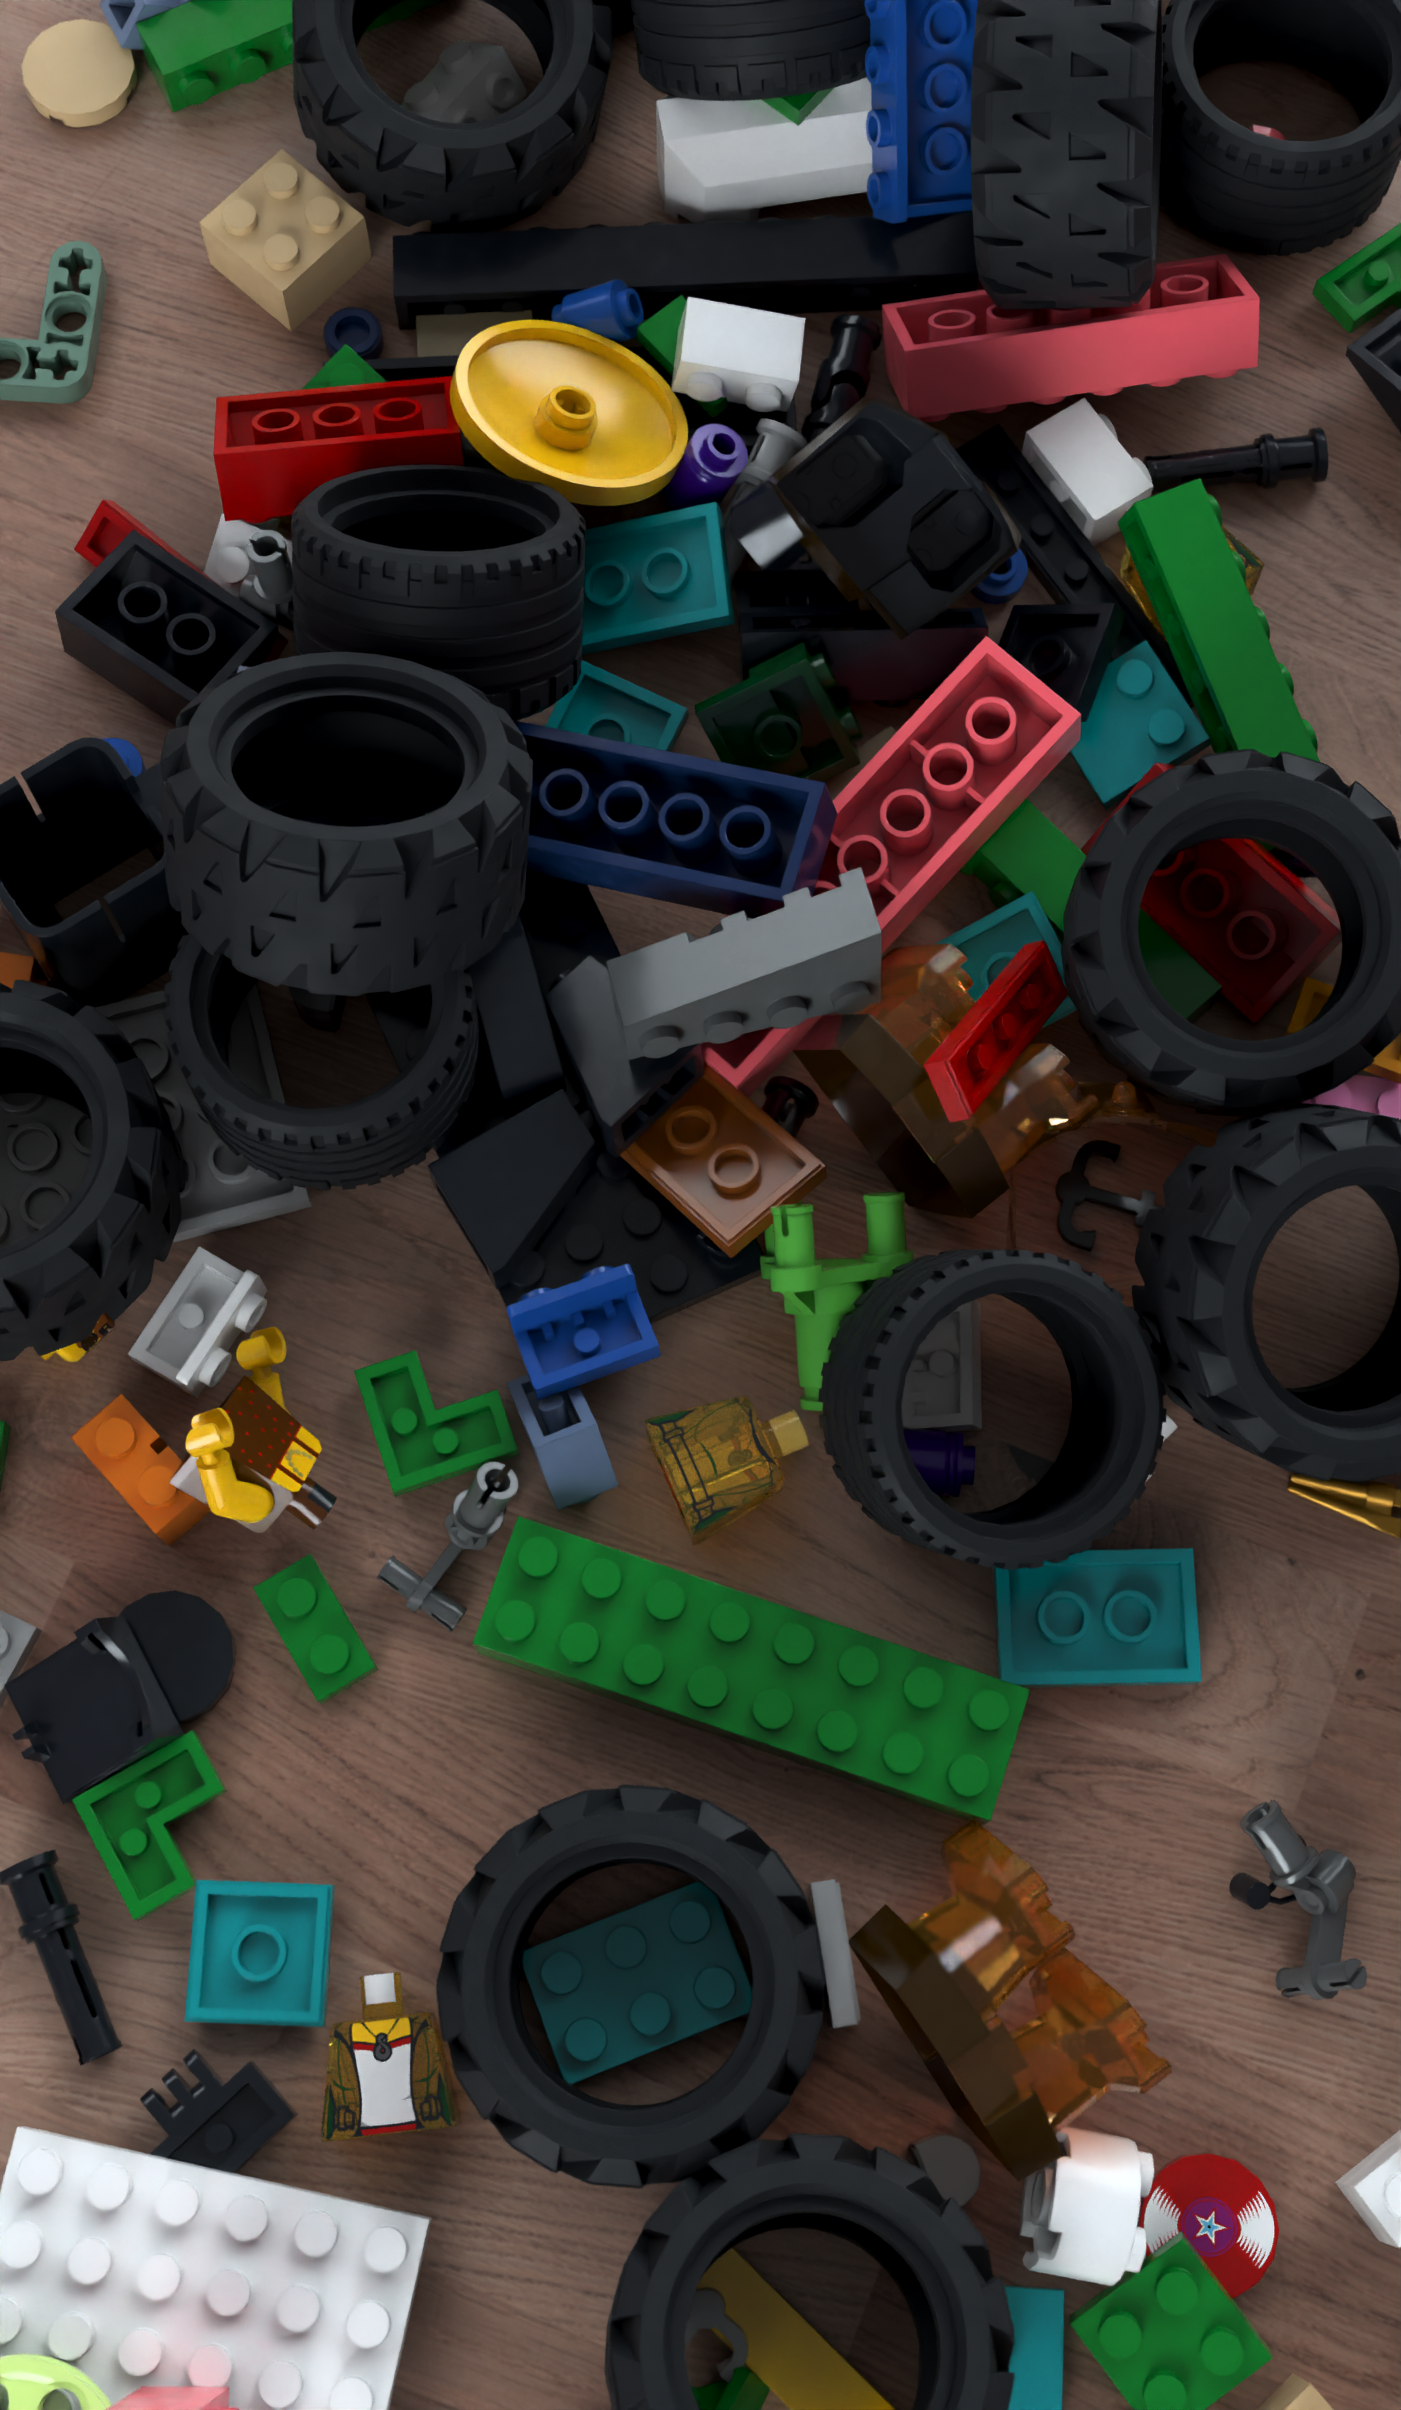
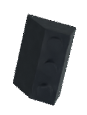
M132 530L55 610L64 652L176 727L177 717L181 710L203 690L217 688L228 680V676L237 673L239 665L254 667L265 663L279 632L278 624L135 530Z

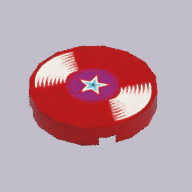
M1207 2152L1178 2156L1164 2165L1165 2167L1160 2169L1154 2176L1148 2196L1146 2198L1140 2197L1137 2227L1144 2228L1146 2232L1145 2258L1182 2231L1231 2298H1236L1259 2283L1274 2260L1279 2236L1274 2202L1259 2177L1237 2160Z

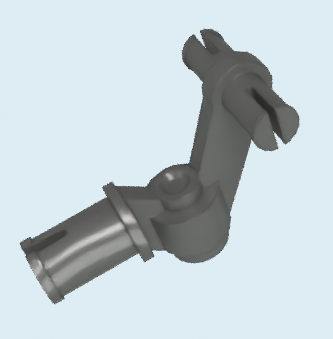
M274 530L259 531L250 537L249 540L252 545H246L247 556L252 562L256 575L249 574L245 577L240 588L239 599L276 624H280L294 632V578L285 539Z
M485 1463L479 1468L470 1488L457 1495L452 1504L451 1512L445 1520V1526L452 1541L424 1579L397 1560L394 1555L390 1557L376 1577L408 1600L405 1604L407 1608L415 1614L421 1609L446 1627L449 1632L453 1631L467 1609L442 1593L436 1586L464 1549L482 1550L503 1525L506 1505L514 1497L518 1489V1479L512 1469L501 1484L497 1482L498 1476L505 1467L503 1463Z
M1271 1800L1269 1804L1266 1801L1255 1806L1243 1816L1240 1821V1827L1248 1834L1270 1866L1269 1878L1272 1883L1293 1891L1299 1905L1308 1913L1313 1914L1305 1963L1302 1967L1281 1968L1276 1975L1277 1989H1284L1281 1995L1286 1998L1308 1994L1315 2000L1333 1998L1338 1994L1339 1990L1362 1989L1367 1982L1365 1966L1359 1967L1362 1962L1356 1958L1341 1961L1348 1898L1354 1888L1356 1876L1354 1865L1345 1855L1338 1851L1327 1849L1318 1853L1313 1846H1305L1275 1800Z

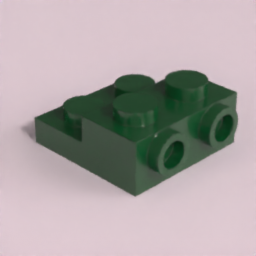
M804 642L749 669L750 678L695 705V714L721 762L819 782L828 780L860 764L855 742L863 739L864 735L857 718L849 705L840 709L837 708L829 690L838 686L833 671L824 654L821 652L811 657Z

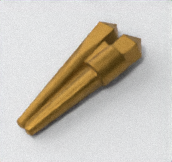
M1293 1472L1290 1474L1292 1482L1287 1485V1492L1370 1526L1394 1538L1401 1537V1520L1391 1517L1392 1506L1401 1508V1489H1395V1484L1368 1480L1367 1484L1334 1478L1322 1481Z

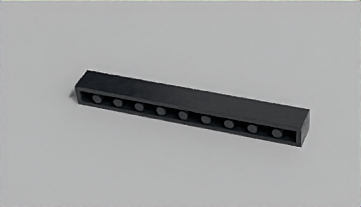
M972 212L909 217L906 222L895 224L874 218L873 216L837 217L834 215H823L813 219L781 220L775 217H767L758 221L723 222L720 220H706L701 223L690 224L650 222L640 226L615 227L594 224L585 228L549 229L546 227H533L528 230L517 231L476 229L467 233L443 234L420 231L411 235L392 236L394 300L399 330L416 329V316L454 315L499 311L524 312V310H532L533 320L552 321L553 307L556 304L562 303L566 295L616 279L623 281L628 288H633L637 292L643 307V320H648L680 295L686 301L688 297H694L780 314L882 310V305L976 291L978 282Z

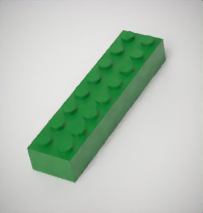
M520 1516L516 1520L472 1643L476 1651L481 1655L979 1826H984L991 1821L1030 1693L1028 1688Z

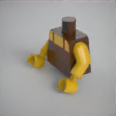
M268 1327L254 1331L249 1339H245L240 1343L236 1351L237 1361L244 1370H252V1375L250 1377L244 1375L218 1408L192 1417L191 1426L193 1429L187 1434L185 1442L188 1453L169 1481L179 1490L208 1505L215 1515L230 1518L255 1533L265 1532L284 1509L314 1530L326 1517L337 1500V1497L308 1477L322 1450L321 1444L317 1438L290 1415L284 1405L279 1374L271 1371L270 1366L283 1362L287 1352L284 1336L277 1327Z

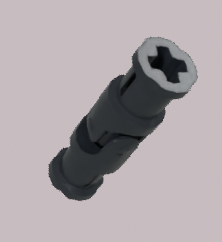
M843 314L836 317L831 324L830 333L833 342L828 358L824 359L819 366L810 402L812 410L805 417L801 429L802 436L806 439L807 443L812 441L834 421L838 420L862 398H865L870 383V373L867 370L872 351L877 350L882 340L879 326L866 317Z

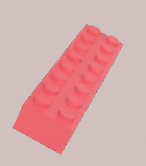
M985 636L833 800L837 817L813 896L840 887L841 882L838 875L861 867L882 932V955L1080 741L1081 713L995 642ZM822 1016L805 1019L801 1024L787 1029L770 1027L744 1033L727 1043H701L703 1061L749 1098L792 1052L794 1047Z

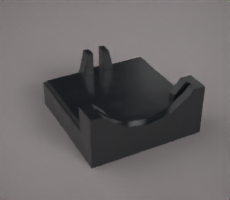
M124 1616L93 1619L74 1632L77 1639L4 1685L24 1724L22 1728L12 1735L15 1741L29 1739L32 1744L31 1747L21 1752L23 1758L43 1763L63 1804L73 1802V1798L184 1734Z

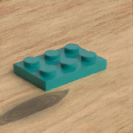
M716 502L586 529L582 655L735 624L722 511Z
M1193 1548L1085 1550L1082 1553L1076 1552L1068 1556L1067 1560L1058 1563L1045 1560L1043 1567L1031 1569H1001L993 1565L998 1679L1025 1688L1197 1685L1202 1682Z
M699 1882L524 1950L522 1966L563 2080L570 2085L750 2012L752 1988L718 1898Z

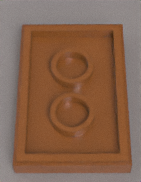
M704 1062L705 1075L620 1156L732 1258L773 1224L770 1207L797 1204L827 1178L826 1166L743 1092L733 1087Z

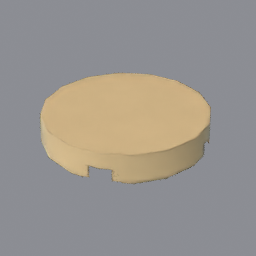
M85 19L60 22L41 32L28 46L21 66L27 95L37 111L48 119L52 116L53 118L61 119L66 126L77 128L99 125L118 115L128 104L126 98L130 95L132 87L135 92L138 82L132 49L121 48L111 27L101 22Z

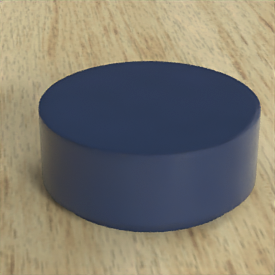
M358 307L344 308L334 313L325 324L324 340L330 358L345 344L352 348L363 360L378 359L384 346L380 322L370 311Z

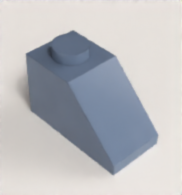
M528 1374L506 1383L557 1510L572 1504L589 1502L600 1493L619 1486L598 1425L579 1386L537 1400Z

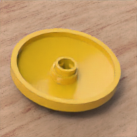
M517 320L491 326L481 331L464 346L450 384V404L457 424L471 445L489 463L510 478L540 482L554 489L569 502L593 506H617L638 502L653 496L668 485L674 477L688 441V426L684 410L675 393L671 391V387L657 371L642 358L617 342L587 329L565 323L546 320Z

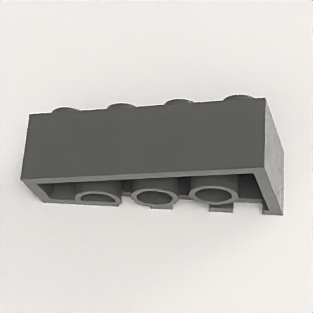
M859 867L838 875L841 886L812 897L808 887L782 896L784 908L757 918L747 917L744 910L721 918V923L716 925L709 935L695 940L694 936L684 932L606 961L611 995L628 1060L644 1056L648 1058H662L674 1053L678 1048L705 1042L727 1043L744 1033L770 1027L787 1029L801 1024L805 1019L835 1012L839 1014H852L865 1009L870 1004L881 1002L882 932L862 868Z

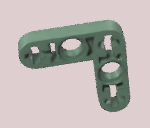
M71 241L61 245L53 253L49 264L38 340L0 338V361L3 359H13L21 363L20 370L15 376L9 379H0V400L67 404L84 398L90 391L94 377L107 288V273L101 255L97 248L83 241ZM85 265L88 269L82 270L79 277L78 286L81 293L74 292L70 274H76L78 266ZM69 312L82 313L87 317L85 324L74 332H64L56 328L58 320ZM39 363L41 369L35 368L34 371L33 364ZM63 366H72L73 371H67L64 380L55 379L54 375L61 374Z

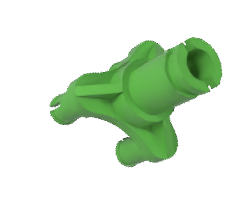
M879 1192L863 1195V1202H865L868 1252L862 1253L860 1258H815L813 1204H801V1199L797 1204L770 1207L773 1224L764 1230L766 1253L760 1255L761 1278L770 1280L772 1292H781L783 1294L785 1313L793 1314L795 1318L799 1386L804 1387V1395L800 1397V1408L803 1410L823 1411V1403L818 1402L819 1389H822L823 1379L821 1371L823 1362L828 1363L831 1351L827 1349L832 1337H836L840 1328L838 1325L844 1315H851L856 1308L853 1303L861 1294H865L879 1278L890 1277L893 1275V1269L914 1260V1252L907 1249L904 1192Z

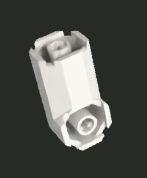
M868 78L835 87L799 126L761 99L706 101L669 95L657 100V175L665 213L678 220L679 214L691 221V223H701L706 220H720L723 222L757 221L762 207L867 192L868 177L872 173V147L868 142L866 134V119L869 111L872 110L871 83Z

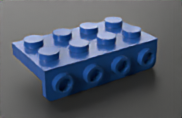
M864 0L865 11L870 18L871 46L868 47L865 55V71L871 83L872 109L869 111L866 119L867 139L872 147V173L867 181V197L873 209L874 218L895 224L904 223L909 217L972 211L971 94L974 33L978 0Z

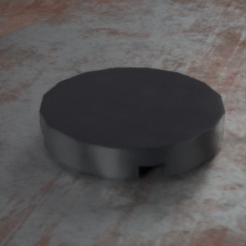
M176 1590L150 1593L126 1606L118 1617H125L178 1723H190L213 1710L229 1690L234 1675L235 1638L224 1617L200 1597Z

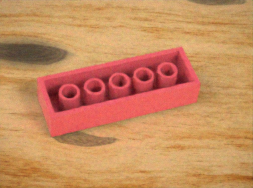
M1226 254L1156 264L1153 284L1139 303L1132 304V307L1004 310V308L994 304L985 290L882 305L885 372L903 410L923 422L941 421L946 419L950 413L970 410L980 413H996L1004 410L1010 404L1029 401L1037 404H1055L1064 400L1065 396L1089 392L1094 395L1108 396L1119 393L1123 387L1141 384L1167 387L1177 384L1181 378L1206 375L1211 378H1226L1235 375L1240 369L1258 367L1260 297Z

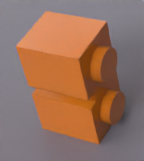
M122 1393L70 1437L150 1529L169 1547L211 1511L208 1505L169 1483L182 1460Z

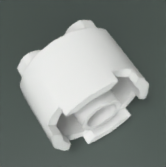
M1050 2123L1064 2156L1025 2177L1019 2228L1021 2236L1033 2238L1034 2253L1026 2251L1022 2259L1023 2265L1031 2271L1113 2286L1121 2279L1124 2271L1138 2273L1145 2257L1146 2232L1144 2228L1137 2227L1140 2197L1146 2198L1153 2182L1154 2164L1152 2154L1138 2151L1136 2143L1129 2138Z

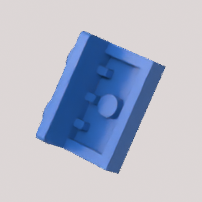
M624 1264L615 1268L612 1266L594 1268L585 1273L579 1281L556 1289L539 1288L523 1295L517 1303L511 1304L506 1308L514 1338L537 1400L661 1357L660 1347L637 1291L635 1276L630 1264Z

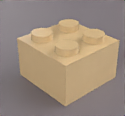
M283 149L277 152L199 222L210 264L291 332L372 259L365 217Z

